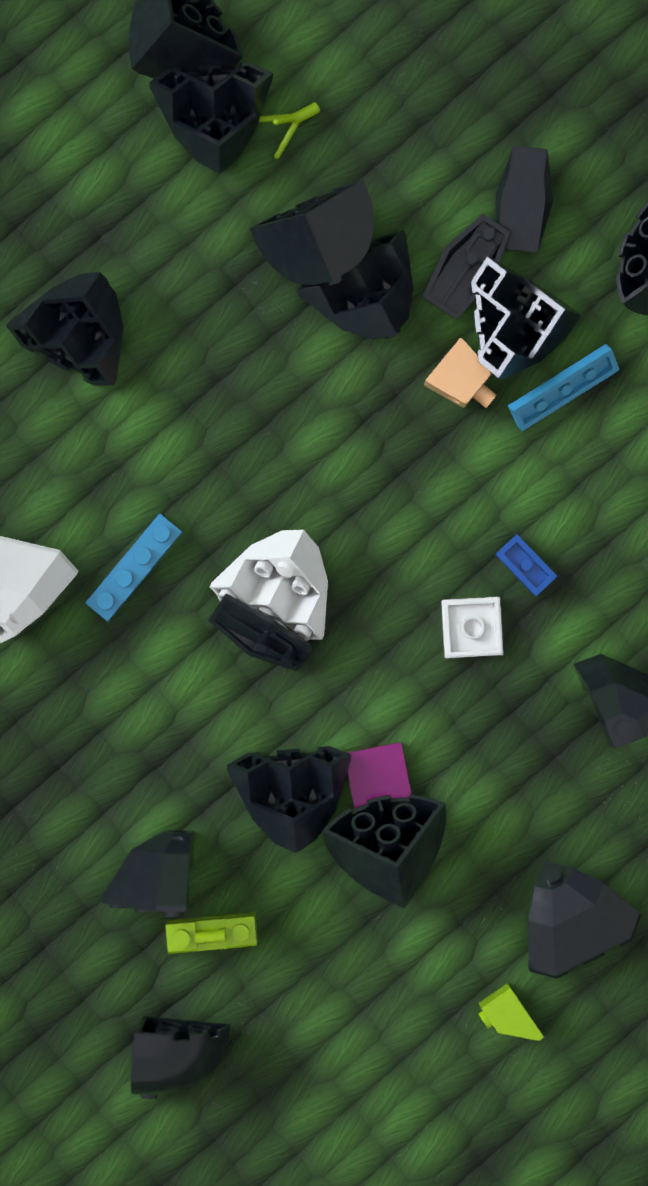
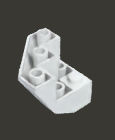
M282 530L252 544L210 585V588L218 596L219 601L222 600L225 594L239 599L275 617L305 641L322 640L324 637L328 579L319 547L305 530Z
M0 536V643L16 636L40 617L77 575L78 570L61 550Z

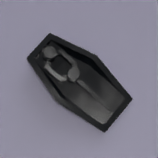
M513 146L496 192V223L511 232L505 247L506 250L538 253L554 201L548 150Z
M482 214L445 247L422 297L457 320L476 300L475 294L472 293V279L486 257H490L500 263L511 232L485 214Z
M228 594L224 595L208 620L249 656L295 671L300 668L313 649L309 643L275 617Z

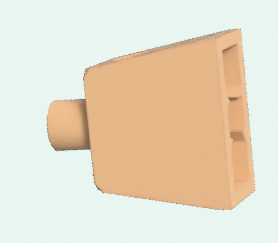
M462 338L457 341L424 383L427 388L463 408L466 407L472 398L487 408L497 396L484 385L492 372L479 363L478 356Z

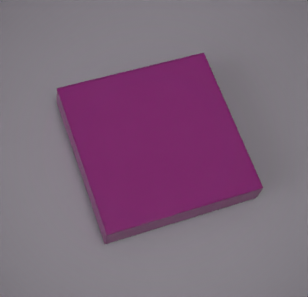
M401 742L347 752L351 754L348 778L355 809L366 805V800L380 796L391 795V798H409L411 789Z

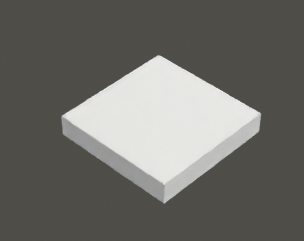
M500 597L441 600L444 658L503 655Z

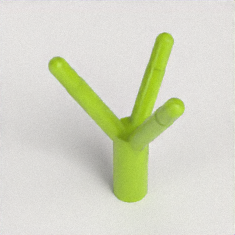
M316 102L292 114L260 116L259 122H273L274 125L293 122L274 155L276 159L280 158L299 123L320 113Z

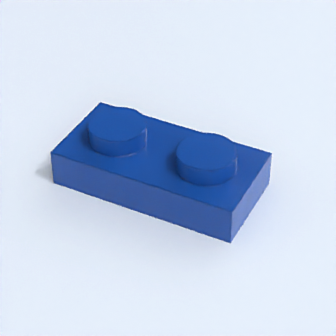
M518 534L495 554L535 597L557 577Z

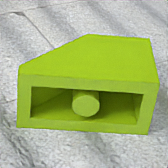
M508 983L479 1002L483 1010L479 1013V1016L488 1029L493 1026L500 1034L537 1041L544 1038Z

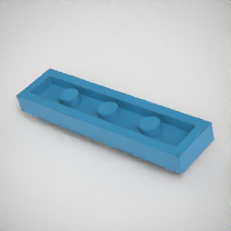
M607 344L603 345L508 405L517 427L521 431L526 430L619 371L620 369L612 349Z
M159 513L86 601V604L109 622L183 532Z

